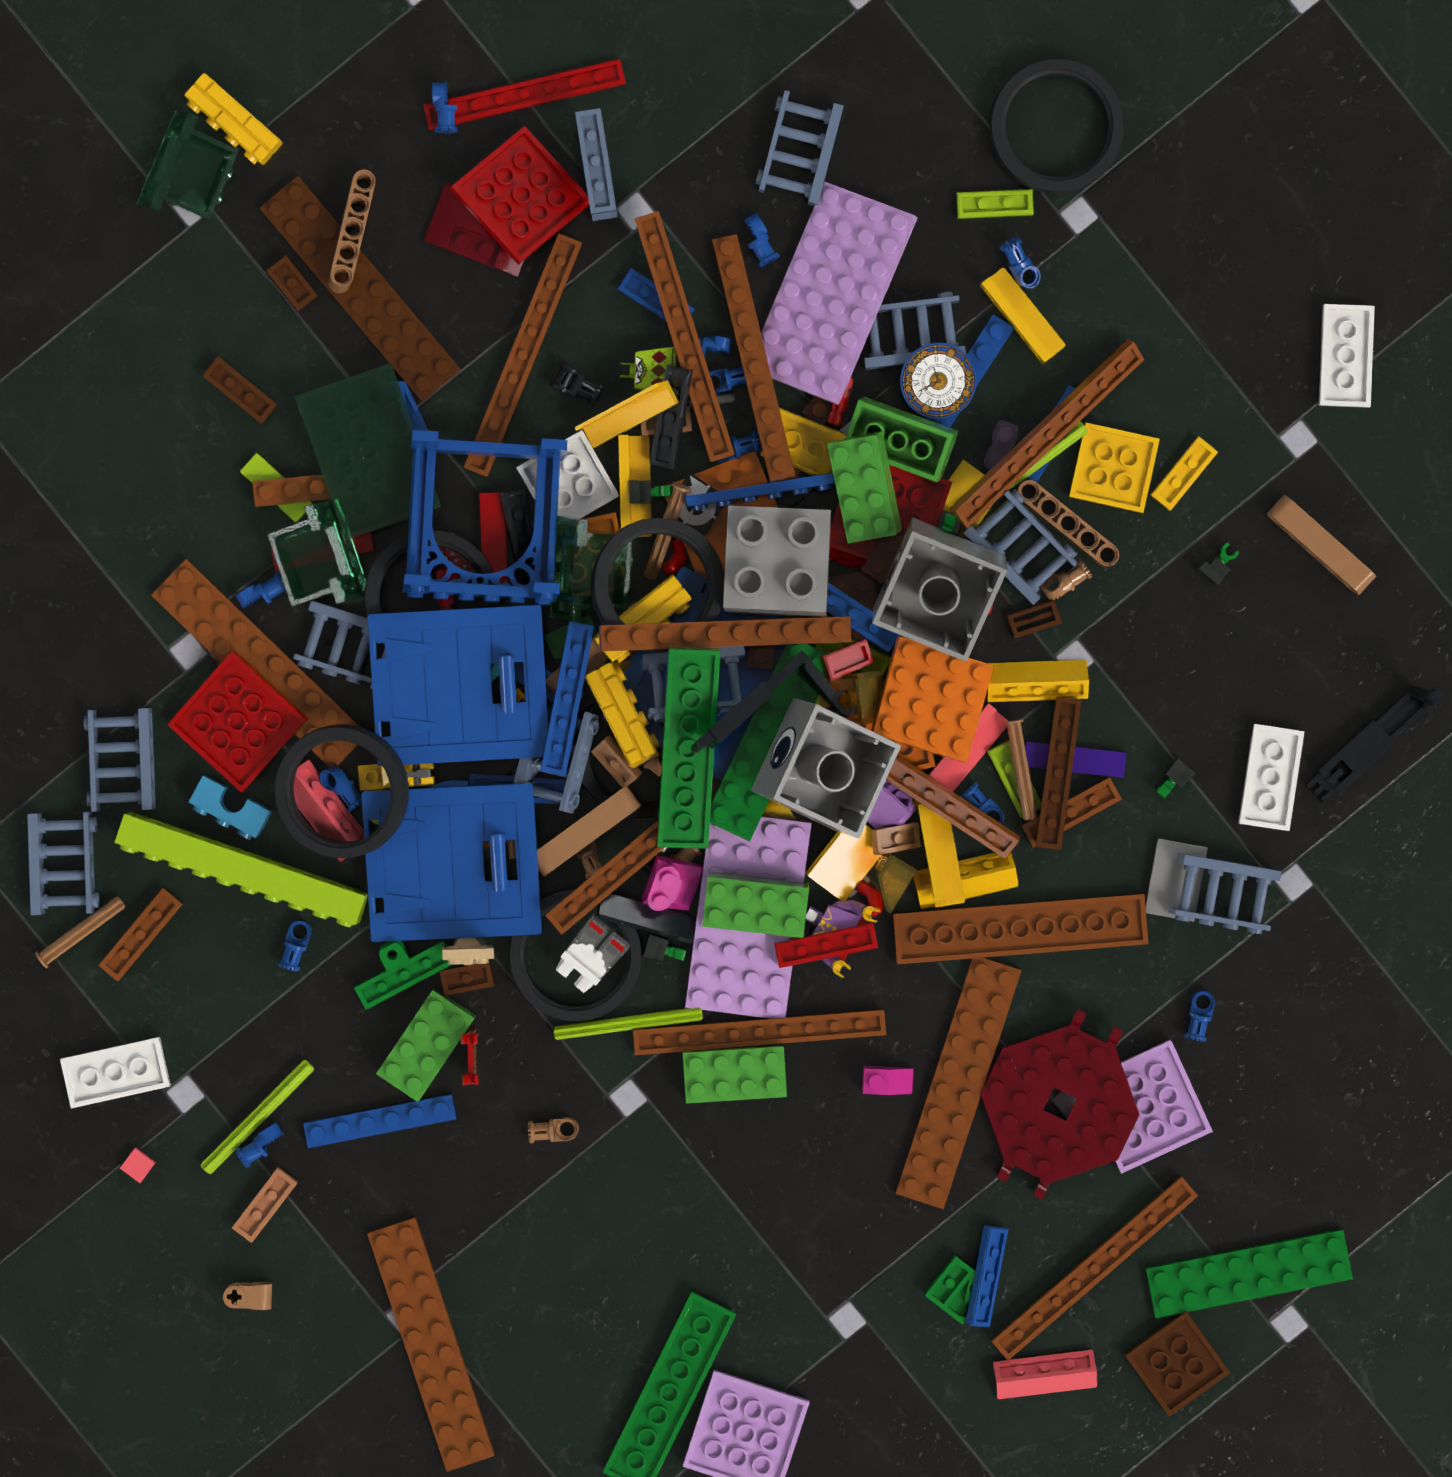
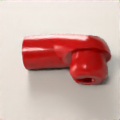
M679 539L671 541L673 555L669 561L664 562L662 565L663 572L667 575L677 574L687 561L684 543Z
M861 880L855 890L867 898L868 906L880 909V912L873 911L871 913V917H876L883 909L881 893Z

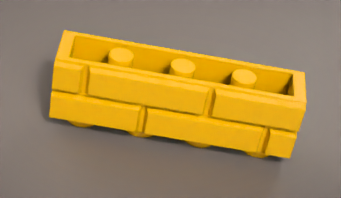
M205 73L198 78L184 95L189 100L187 105L197 114L202 111L208 117L205 121L217 131L221 128L227 133L224 138L235 148L240 145L245 149L246 152L243 155L254 165L257 161L264 165L283 143Z
M671 575L619 618L626 625L670 623L668 617L675 612L677 615L683 613L690 607L687 602L692 598L675 576ZM598 633V634H597L595 637H593L592 639H593V641L597 644V646L600 648V646H599V633ZM629 651L603 652L610 662L617 660L619 663L631 654Z
M611 662L587 674L585 678L630 767L636 768L646 761L659 755L657 748L661 745L654 733L649 734L646 728L649 721L644 712H638L634 703L638 702L631 688L626 689L623 681L627 680L622 668L620 666L616 668Z

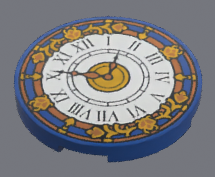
M944 342L929 343L914 350L904 362L900 374L901 391L908 405L918 414L932 419L948 418L961 412L971 401L976 389V372L969 357L958 347Z

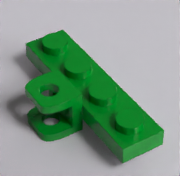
M444 940L411 957L402 941H389L381 945L379 956L386 970L354 986L365 1009L367 1010L451 966L452 964H448V960H443L442 946H447ZM390 950H394L397 952V954L390 955L388 952Z

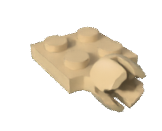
M476 937L458 938L453 946H442L443 960H448V964L489 963V959H494L493 945H482Z

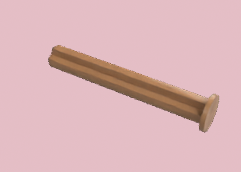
M673 482L672 486L674 488L663 518L677 521L687 492H691V488L684 484ZM657 534L643 574L646 579L652 581L657 579L672 536Z
M1023 719L1003 722V725H1007L1023 819L1032 820L1037 817L1021 728Z
M116 896L41 952L36 951V957L45 968H49V963L125 908L124 902Z

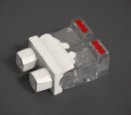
M594 914L561 955L562 959L556 968V971L564 977H567L573 969L581 973L582 975L574 985L583 993L591 988L593 984L596 986L631 946L617 933L612 931L598 950H596V946L611 928Z

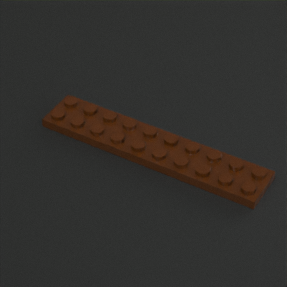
M299 176L260 207V210L422 402L461 371L458 365L361 250L359 251L354 277L349 289L344 293H335L329 288L328 278L341 226ZM348 251L340 252L341 257L346 260L353 258L352 254ZM338 274L334 276L338 283L347 282L343 275Z

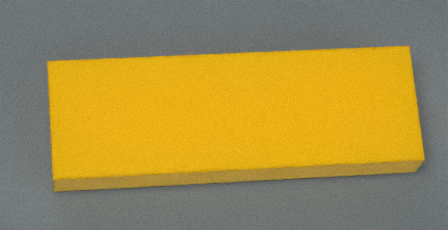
M1198 436L1150 496L1167 510L1171 511L1218 451Z

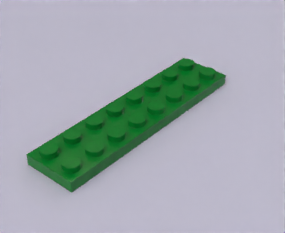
M808 644L786 645L772 676L799 652L803 651L824 678L827 679L820 656L827 653ZM796 669L772 691L774 694L754 712L711 803L710 824L748 842L751 841L769 802V799L752 792L751 788L791 700L796 698L815 704L819 696L798 674L799 669Z
M668 647L657 847L708 849L714 748L711 749L707 745L699 753H693L691 746L716 724L721 652L719 648Z
M1343 1229L1145 1267L1155 1318L1353 1279Z
M693 1291L690 1292L602 1473L611 1477L657 1476L735 1319L736 1312Z

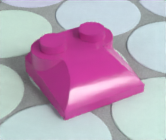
M656 855L641 898L642 903L648 904L651 909L656 911H662L667 908L689 911L703 874L704 865Z

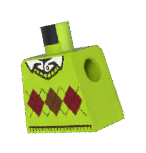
M675 347L635 352V363H620V378H634V389L640 391L656 383L663 382L666 366L669 364L676 366Z

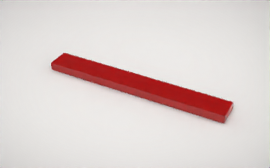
M616 59L450 98L447 101V105L457 106V111H455V125L626 85L621 61ZM433 103L425 104L423 106L429 130H435V127H437L435 105Z

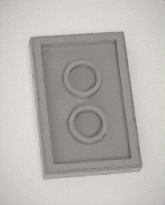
M1157 838L1145 903L1146 913L1175 918V915L1168 913L1169 907L1179 909L1186 872L1184 865L1177 863L1178 853L1206 857L1208 847ZM1199 867V872L1195 874L1189 911L1196 912L1204 868ZM1190 917V921L1194 922L1195 918Z

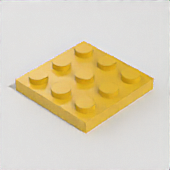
M1085 423L1088 432L1081 438L1069 497L1143 513L1160 439Z

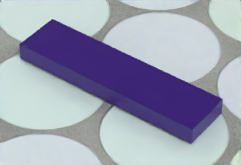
M1026 741L1025 751L1028 767L1046 769L1049 744ZM1075 747L1072 772L1124 778L1127 753Z

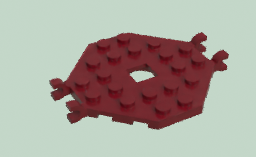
M1078 1008L1070 1025L1003 1047L981 1092L1004 1158V1163L997 1178L1006 1182L1013 1166L1041 1179L1033 1196L1043 1200L1050 1183L1117 1161L1140 1115L1116 1049L1123 1030L1114 1026L1107 1042L1082 1031L1079 1028L1083 1023L1086 1012ZM1053 1088L1076 1098L1066 1120L1044 1110Z

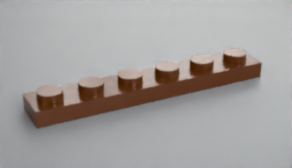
M1056 697L1035 847L1061 850L1082 700Z

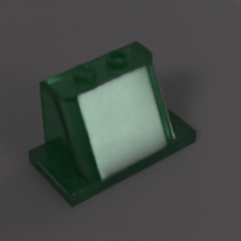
M175 111L136 204L146 209L160 211L162 203L166 202L196 216L210 220L215 205H218L223 198V186L225 182L230 180L233 174L232 165L239 150L195 130L194 127L199 117L191 113Z
M339 499L306 506L304 508L308 520L267 534L274 552L273 557L279 567L282 584L286 588L291 606H296L332 593L336 604L364 597L366 579Z
M557 515L554 583H560V593L555 602L552 601L550 603L551 617L570 622H581L582 610H595L591 596L593 566L604 544L616 532L587 531L588 520ZM632 541L619 551L609 571L608 592L614 610H628V595L631 588L630 566L633 562L631 552Z

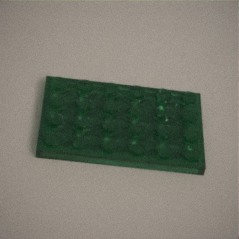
M389 363L295 396L345 540L347 541L409 519L413 451H410L412 431L415 429L392 364ZM434 486L433 510H436L442 506Z

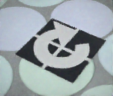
M690 472L682 482V484L691 488V492H687L686 496L717 491ZM685 498L677 521L689 525L705 536L724 506L718 507L716 502L707 504L708 509L693 511L692 506L687 507Z

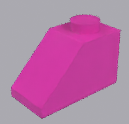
M863 1065V1094H912L913 1068Z

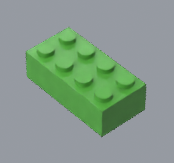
M865 396L858 400L846 438L882 431L889 465L935 482L943 478L958 430Z
M882 431L837 439L828 443L827 446L847 543L893 536L900 533L902 526Z
M708 872L702 927L803 938L809 883Z
M434 988L376 1074L418 1102L460 1041L461 1034L466 1032L476 1015Z
M783 1044L683 1051L686 1104L787 1097Z

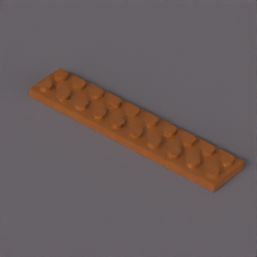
M185 559L151 595L221 663L231 651L235 650L309 718L295 733L299 738L315 729L329 725L348 724L361 727L188 559ZM330 741L317 745L312 751L328 766H338L356 748L357 744L346 741Z
M1145 894L893 914L897 964L1148 944Z
M984 957L971 959L901 1173L896 1194L944 1209L1022 970Z
M416 1217L368 1232L367 1235L446 1471L448 1472L495 1456Z

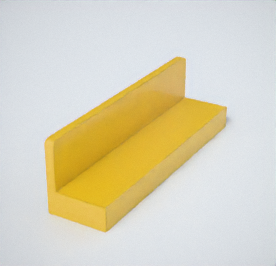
M1001 268L981 283L980 287L1010 325L1014 327V330L1042 365L1065 347L1062 339L1005 268Z
M667 380L648 387L574 428L576 431L583 429L592 448H595L679 402Z
M618 435L621 528L639 520L652 518L651 503L630 504L629 498L630 480L651 481L649 436ZM652 534L643 535L640 537H650L652 536Z
M1086 660L987 663L994 666L987 689V702L1055 700L1056 697L1088 699L1089 675Z
M920 804L918 805V813L935 908L964 903L965 896L952 825L946 819Z
M1011 852L1005 859L997 853H990L958 861L965 899L1018 887L1016 867ZM929 869L912 872L920 908L934 907L935 902Z

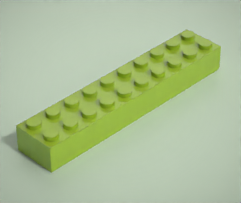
M134 812L124 814L114 842L120 844V849L133 854L140 851L145 853L144 858L156 862L162 861V859L167 860L170 867L179 870L186 869L187 867L193 869L192 874L203 878L210 877L211 875L217 878V883L226 886L240 885L241 891L253 895L258 892L265 894V899L276 903L282 900L289 902L288 907L299 911L305 908L313 910L312 915L319 918L327 919L329 916L337 919L336 923L346 927H351L353 924L356 925L361 922L368 901V892Z

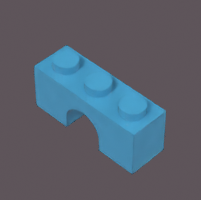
M203 775L189 800V803L194 805L192 809L204 816L207 813L215 816V822L228 828L229 825L238 829L237 833L249 840L251 837H259L273 810L252 799H247L240 811H230L226 808L223 801L228 786L207 775Z

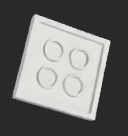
M583 430L565 439L568 442L566 454L563 460L560 461L557 524L579 520L620 497ZM530 459L516 468L535 499L537 459Z

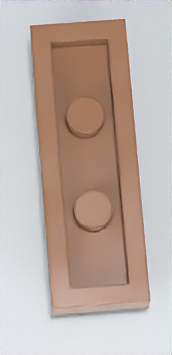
M278 1167L232 1229L252 1243L297 1185L298 1181Z

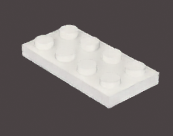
M1322 305L1319 406L1371 407L1375 306Z
M1253 724L1239 824L1290 831L1304 731Z
M160 1037L60 1059L71 1108L171 1086Z

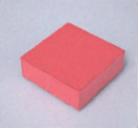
M136 1147L120 1169L141 1183L156 1161Z

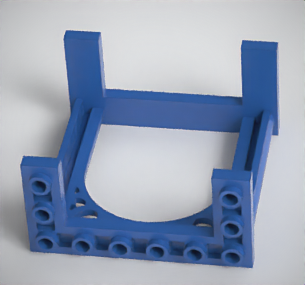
M413 430L410 451H413L407 567L406 574H404L402 592L408 593L407 597L423 598V594H433L434 599H448L449 595L459 596V600L474 601V597H484L485 602H499V598L510 599L509 603L525 604V600H535L536 605H550L552 601L555 602L560 593V583H554L560 461L563 460L566 454L568 440L542 438L539 446L444 440L438 439L437 431ZM436 453L537 459L533 536L526 552L512 566L490 574L472 573L455 566L440 551L432 528ZM429 552H434L437 555V559L427 564V559H431ZM526 559H534L531 564L535 565L534 571L529 565L525 564ZM438 564L446 565L447 572L444 577L437 580L431 577V570L434 566ZM516 569H523L528 573L530 582L527 585H522L516 581L514 577ZM452 573H457L461 577L458 582H456L457 579L446 582ZM503 576L509 577L513 586H510L507 582H503L502 585L500 578ZM478 577L484 579L482 584L477 583L476 579Z

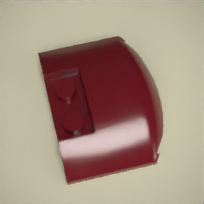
M445 184L424 242L518 277L524 261L518 265L450 191L451 186L454 184Z

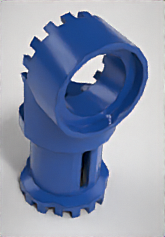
M433 82L432 84L433 105H435V111H437L436 133H444V131L445 133L447 131L448 133L458 132V128L455 127V111H457V106L447 105L448 95L445 94L448 93L445 90L448 89L446 87L447 82Z
M755 213L745 219V223L748 224L747 227H751L749 230L752 231L751 234L756 239L748 247L753 249L760 263L758 265L763 267L767 263L769 264V261L773 262V260L779 258L780 255L774 252L768 242V232L759 215Z
M1014 237L1012 240L1009 239L1010 242L1005 241L1006 243H1002L999 248L1005 253L1009 261L1008 267L1016 283L1025 288H1033L1038 285L1041 277L1040 271L1033 266L1029 256L1025 255L1020 245L1022 242L1020 237ZM1030 269L1033 273V278L1029 283H1025L1022 278L1023 273Z
M713 335L699 338L704 357L706 350L716 351V353L718 351L720 353L724 352V354L730 353L732 340L729 338Z
M742 367L729 370L722 368L709 372L710 376H716L720 381L719 387L715 390L716 394L732 390L734 386L746 384Z
M756 430L751 431L749 435L737 438L735 436L729 437L735 455L716 460L715 462L724 463L740 458L742 454L753 451L761 452L760 443L756 442L759 440Z
M276 572L275 576L267 582L254 584L241 591L235 597L242 608L247 607L246 604L249 606V602L254 603L253 601H257L262 596L269 604L275 596L284 591L287 593L290 589L285 581L282 582L284 579L280 573Z
M329 766L320 773V782L325 789L334 791L336 796L340 795L348 806L347 810L350 813L362 804V796L354 786L355 782L353 780L349 781L343 770L339 769V766ZM329 773L334 776L336 783L332 782V779L330 780Z
M977 782L960 795V797L984 813L991 810L996 811L1000 817L999 823H1003L1004 814L991 798L987 799L979 790ZM972 794L979 800L980 804L975 800Z
M299 919L290 925L284 942L286 948L282 960L278 962V966L288 970L291 968L292 971H300L299 962L302 952L306 951L312 934V927L306 920ZM302 924L307 928V935L304 938H298L294 935L293 928L296 925Z
M1198 990L1192 995L1189 1013L1191 1020L1188 1032L1184 1034V1037L1192 1040L1196 1038V1041L1206 1042L1207 1024L1211 1021L1215 1006L1214 997L1206 990ZM1200 995H1206L1210 999L1209 1005L1204 1009L1198 1008L1196 1005V999Z
M277 1122L259 1132L250 1144L243 1148L238 1147L235 1149L238 1158H242L240 1161L246 1168H249L251 1166L250 1163L261 1156L267 1157L269 1153L265 1146L274 1141L275 1138L277 1139L283 1135Z

